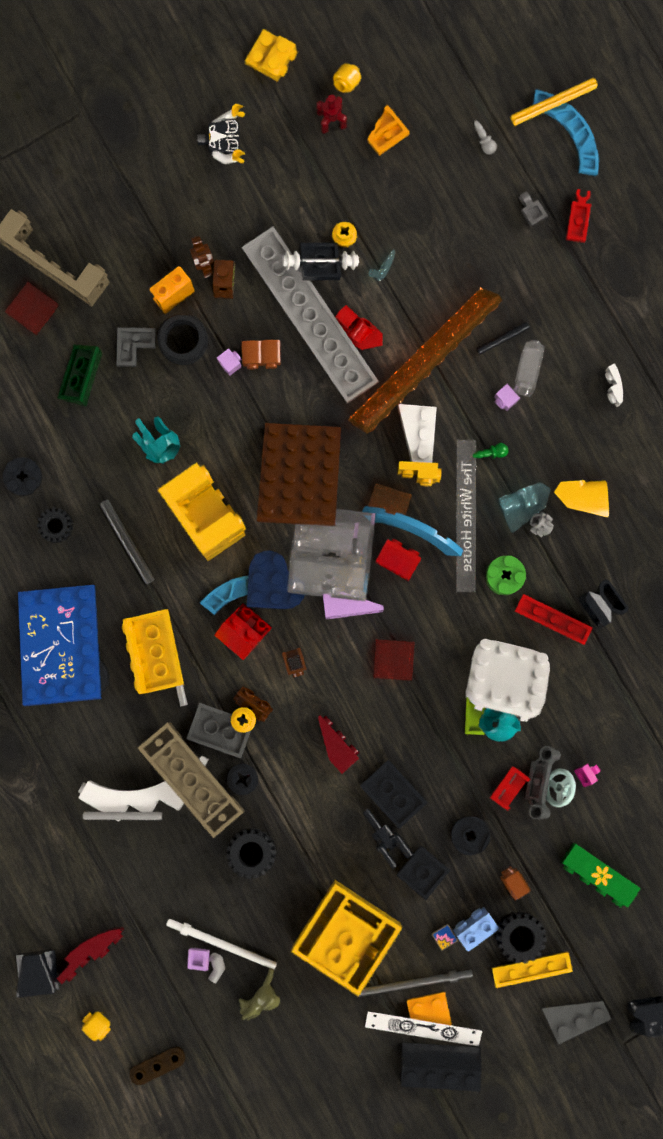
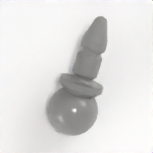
M477 120L474 121L475 129L481 138L479 143L482 144L483 152L493 154L497 148L496 142L491 139V135L487 136L483 126Z

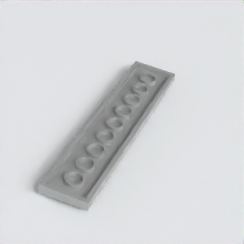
M271 227L242 247L243 251L346 403L348 404L379 383L311 281L302 279L301 266L297 270L293 266L286 270V266L282 265V256L286 254V251L290 255L292 253L275 228Z

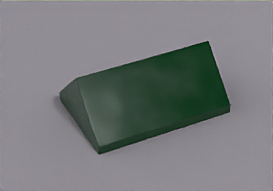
M74 344L58 399L86 407L102 356V351L99 347Z

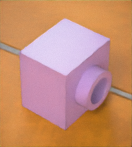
M228 348L217 357L218 362L229 376L241 368L239 361L242 359L236 351L231 352Z
M508 384L494 396L496 399L495 403L506 411L520 399Z

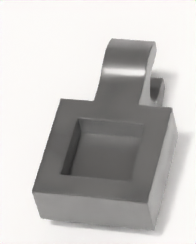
M527 191L520 195L519 200L525 206L521 212L530 227L548 217L539 200L533 202Z

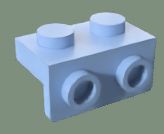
M483 907L482 909L475 910L470 918L466 921H460L455 926L456 928L453 929L466 950L470 951L499 930V927Z

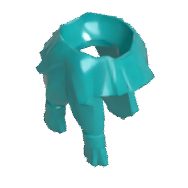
M154 417L156 430L162 434L157 440L152 437L141 419L135 420V424L143 433V439L137 432L133 434L132 438L147 454L146 459L154 463H164L175 458L180 449L178 435L169 430L160 417Z
M485 708L484 714L479 719L478 725L488 738L494 741L503 742L509 740L515 733L521 731L520 721L514 714ZM493 722H499L496 728L492 726Z

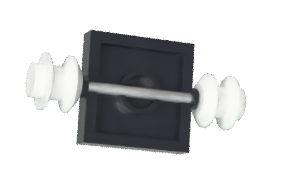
M300 243V255L297 251L293 255L286 251V254L282 256V265L286 266V270H289L290 266L297 270L301 265L303 280H340V265L344 270L347 269V266H351L352 270H354L355 266L359 264L358 255H355L354 251H352L351 255H347V252L344 251L341 257H339L338 243Z

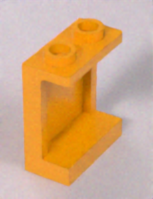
M180 266L150 288V292L154 295L153 300L164 314L195 292L192 281Z

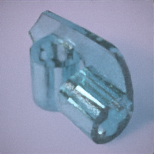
M540 482L499 498L502 512L512 533L528 522L535 514L545 509L551 488Z

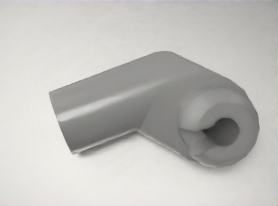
M212 953L209 956V961L212 962L213 971L208 979L216 983L224 972L225 965L221 955Z

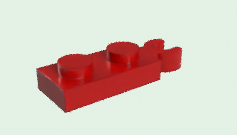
M580 189L575 194L578 202L573 201L571 205L566 240L583 243L586 241L591 204L586 202L590 198V191H587L586 197L580 196Z

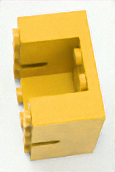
M196 463L159 488L158 491L207 561H210L246 536L244 533L246 528L237 513L235 514L229 504L225 506L222 501L224 496L220 490H214L211 485L214 482L204 465L200 467Z
M334 880L316 908V912L311 916L293 944L292 952L359 996L402 929L399 921Z

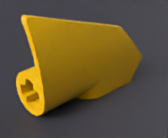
M606 480L560 482L554 491L567 508L603 517L609 516Z

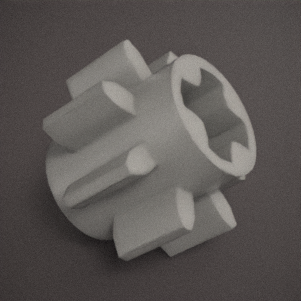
M543 512L535 514L530 520V525L532 526L530 531L540 537L550 534L554 526L550 523L553 518L548 514L545 515Z

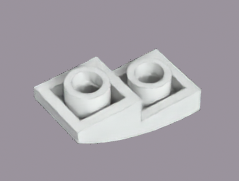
M613 364L605 370L607 381L609 384H613L607 390V396L609 401L618 407L623 402V387L618 369Z

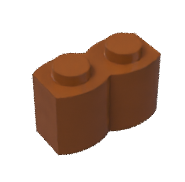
M280 340L242 341L243 366H247V369L250 370L258 369V366H266V369L277 368V365H281Z
M510 866L501 872L500 879L514 900H518L531 891L517 868Z

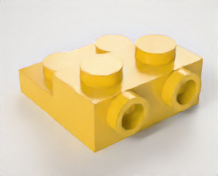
M263 29L246 58L245 64L278 81L281 76H285L289 61H293L296 57V44L280 35L277 37Z
M399 461L398 474H402L403 478H413V475H417L416 483H420V486H432L433 483H440L441 468H438V463Z

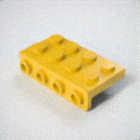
M168 609L123 619L122 630L126 635V649L130 653V668L134 672V687L138 694H146L184 685Z

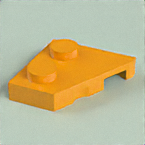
M387 105L384 108L383 115L375 124V129L369 135L368 143L380 156L408 136L409 130Z
M445 992L406 999L410 1019L452 1026Z

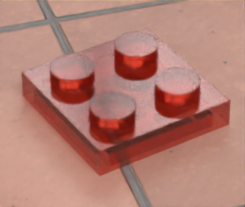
M27 282L5 313L37 335L59 305Z
M376 639L373 678L412 681L415 642Z

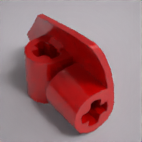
M347 305L335 316L355 347L363 350L383 345V333L367 319L360 318Z

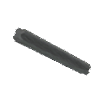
M102 501L100 507L142 579L146 584H150L155 580L110 501Z

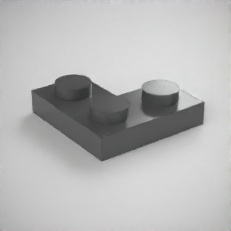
M117 328V367H136L137 348H156V328Z

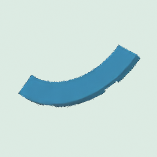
M535 90L533 105L554 95ZM567 103L544 112L562 124L573 138L579 157L578 173L597 176L599 168L598 150L593 133L585 119Z
M364 506L362 513L372 522L391 525L413 533L430 542L446 555L461 556L463 553V549L450 538L446 537L444 539L437 534L438 531L416 519L397 512L395 515L385 513L386 510L369 506Z
M249 575L232 579L220 585L206 595L200 604L216 615L226 604L237 598L247 596Z

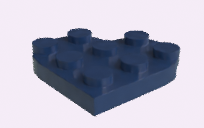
M270 550L256 554L249 567L247 607L292 609L301 603L306 592L305 583L301 576L287 570V563L283 556Z

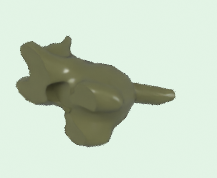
M272 968L269 969L263 986L258 989L250 1000L239 999L240 1014L243 1015L241 1017L242 1020L247 1019L249 1021L259 1016L262 1010L268 1011L278 1007L280 998L270 985L274 973Z

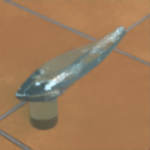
M394 249L381 265L380 270L370 269V277H375L380 281L387 275L394 259Z

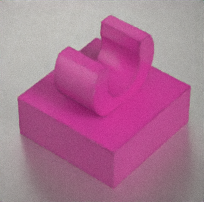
M586 764L580 766L574 772L582 785L586 787L598 781L595 775L600 772V769L597 765L589 767Z

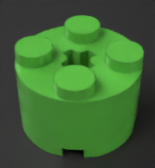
M500 556L496 558L486 570V583L488 587L499 595L515 593L523 586L526 580V571L523 564L513 556ZM502 571H504L505 573L508 572L510 574L508 576L509 580H507L506 578L502 579Z

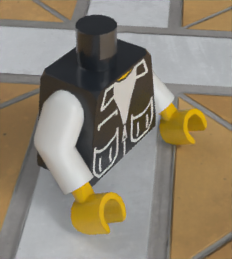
M239 104L233 105L232 110L208 124L209 134H198L197 137L198 145H209L210 155L223 164L244 163V160L240 158L245 153L240 150V126L237 116L244 117L245 113L239 112V109L243 108Z

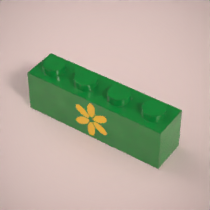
M575 843L571 845L561 860V863L564 864L563 869L572 875L574 872L580 875L579 880L588 886L590 883L594 884L597 887L595 891L604 897L606 894L613 897L612 902L620 908L623 905L628 908L641 889Z

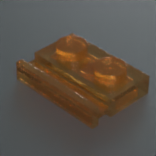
M376 483L368 506L385 509V513L393 515L396 512L406 515L412 495Z

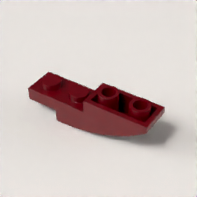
M117 927L103 931L76 947L65 958L70 965L57 977V980L61 984L66 980L70 982L77 975L75 970L79 966L83 968L91 960L88 957L89 955L94 960L98 957L102 959L110 951L107 947L112 942L116 944L123 937L121 932L124 928Z

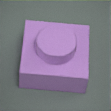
M190 948L188 951L187 969L207 971L209 969L210 950Z

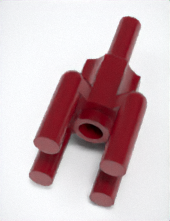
M329 95L325 103L323 101L317 102V114L319 116L323 115L321 120L322 133L326 134L329 131V123L336 120L339 121L341 129L347 127V116L341 113L342 98L340 96L335 98L334 95Z

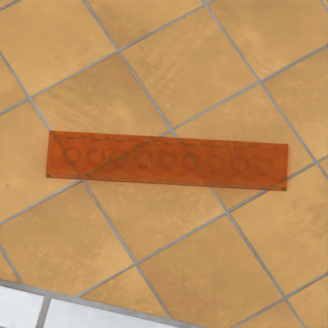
M480 288L348 421L366 434L373 431L377 424L383 418H386L396 405L403 402L404 397L409 392L417 388L418 383L423 378L428 377L431 371L441 364L445 357L455 350L458 344L468 337L472 330L481 324L490 312L498 307L502 298L496 293Z

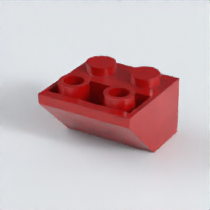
M387 539L375 563L409 581L421 560L419 553L411 548L409 550L402 547L403 544L395 539H392V541Z
M243 603L224 621L214 636L244 660L272 627Z

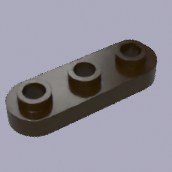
M172 1047L135 1065L130 1071L131 1081L136 1085H143L179 1068L185 1061V1052L180 1047ZM177 1055L179 1060L173 1061L172 1056ZM154 1064H160L161 1069L156 1070ZM141 1072L143 1077L137 1078L136 1073Z

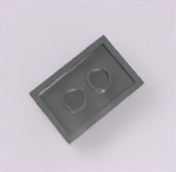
M199 703L187 740L242 758L251 730L245 733L236 731L231 725V713ZM242 717L237 719V721H240L241 726L244 723H248V719Z

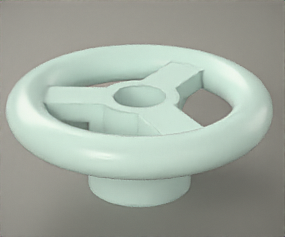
M559 768L553 770L550 774L546 800L554 807L566 806L574 797L576 784L573 775L568 770ZM558 774L566 776L562 782L552 780ZM550 786L557 793V801L550 795Z

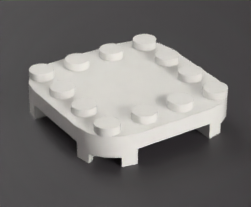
M483 639L477 645L472 657L466 697L475 705L477 710L482 711L483 707L518 715L521 716L520 721H528L529 718L540 714L545 702L550 672L548 656L545 653Z

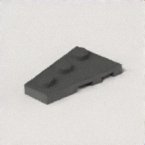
M602 1000L541 1007L558 1044L611 1020Z

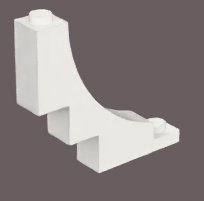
M204 756L200 757V761L206 766L209 759ZM90 780L87 784L84 782L78 791L80 793L79 799L101 812H126L129 805L140 812H153L159 800L179 811L184 804L166 781L141 790H117L99 785Z

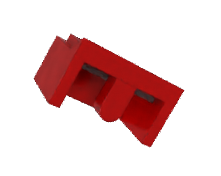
M512 766L490 798L508 811L510 803L525 782L530 781V778Z

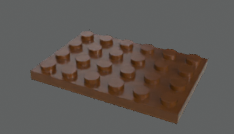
M265 423L257 522L335 526L341 427Z

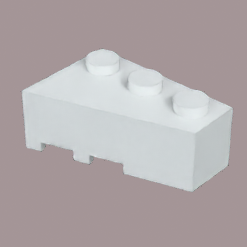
M398 404V412L411 462L432 463L437 407Z

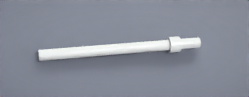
M169 919L166 926L180 931L182 935L193 936L275 970L277 965L275 961L191 927L192 925L185 922L182 924L172 919Z

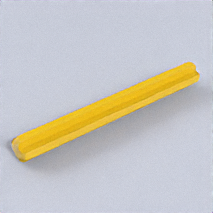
M595 78L582 82L511 115V121L513 125H518L596 89L598 86Z

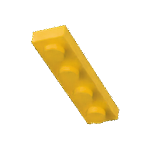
M569 952L535 958L536 960H530L525 964L520 962V964L511 963L492 967L495 986L499 988L573 972Z

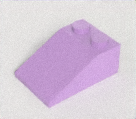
M338 589L326 590V594H323L326 619L384 611L382 605L344 592H338Z

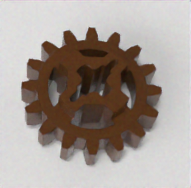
M200 236L191 239L194 248L190 249V253L197 271L202 269L205 278L213 275L211 266L214 265L210 248L207 243L202 244Z

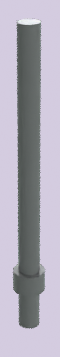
M472 969L459 972L453 970L448 971L447 974L363 988L358 997L448 981L454 983L458 982L459 979L473 977Z

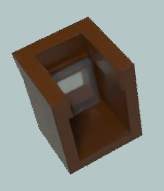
M301 648L283 652L282 656L288 675H293V678L304 675L303 671L307 670Z

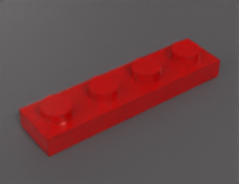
M525 594L522 595L514 611L582 645H585L592 631V627Z

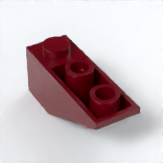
M326 715L323 718L319 716L318 719L328 758L343 774L359 759L357 756L359 752L352 744L348 746L344 742L346 737L339 730L335 732L331 728L333 723Z

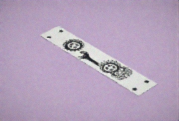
M368 1012L365 1024L366 1028L479 1046L482 1034L481 1030Z

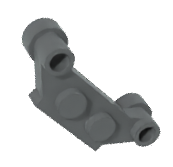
M550 746L542 747L539 752L540 757L536 761H531L530 781L527 784L525 799L531 805L529 815L535 820L547 819L551 814L545 802L552 764L560 759L561 754Z

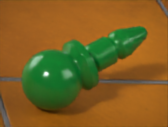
M497 443L495 446L491 445L490 449L474 453L472 457L483 458L491 456L493 459L496 457L503 458L508 454L509 450L506 444Z

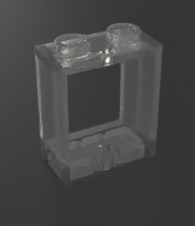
M526 341L522 349L513 391L516 394L531 397L535 391L545 348L539 341Z

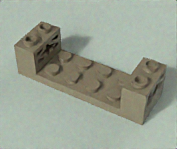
M11 209L0 223V244L84 302L93 306L110 283L107 274L104 272L105 270L98 264L92 265L88 263L77 280L68 271L64 273L58 264L53 261L49 263L42 253L37 250L33 252L29 248L30 246L25 240L33 231L30 225L31 222L23 212L19 210L15 212Z
M167 722L138 747L140 752L213 838L245 811L236 799L227 793L184 742L181 734L171 722Z

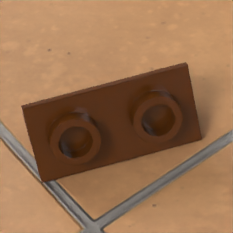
M244 686L233 698L236 701L235 704L241 708L252 707V712L258 721L264 722L273 711V708L270 707L267 701L261 700L251 689Z

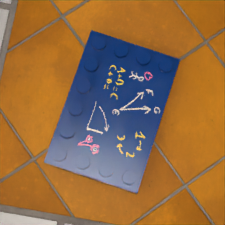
M95 585L18 592L23 706L101 699Z

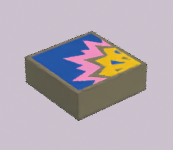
M448 923L431 933L441 951L458 941Z

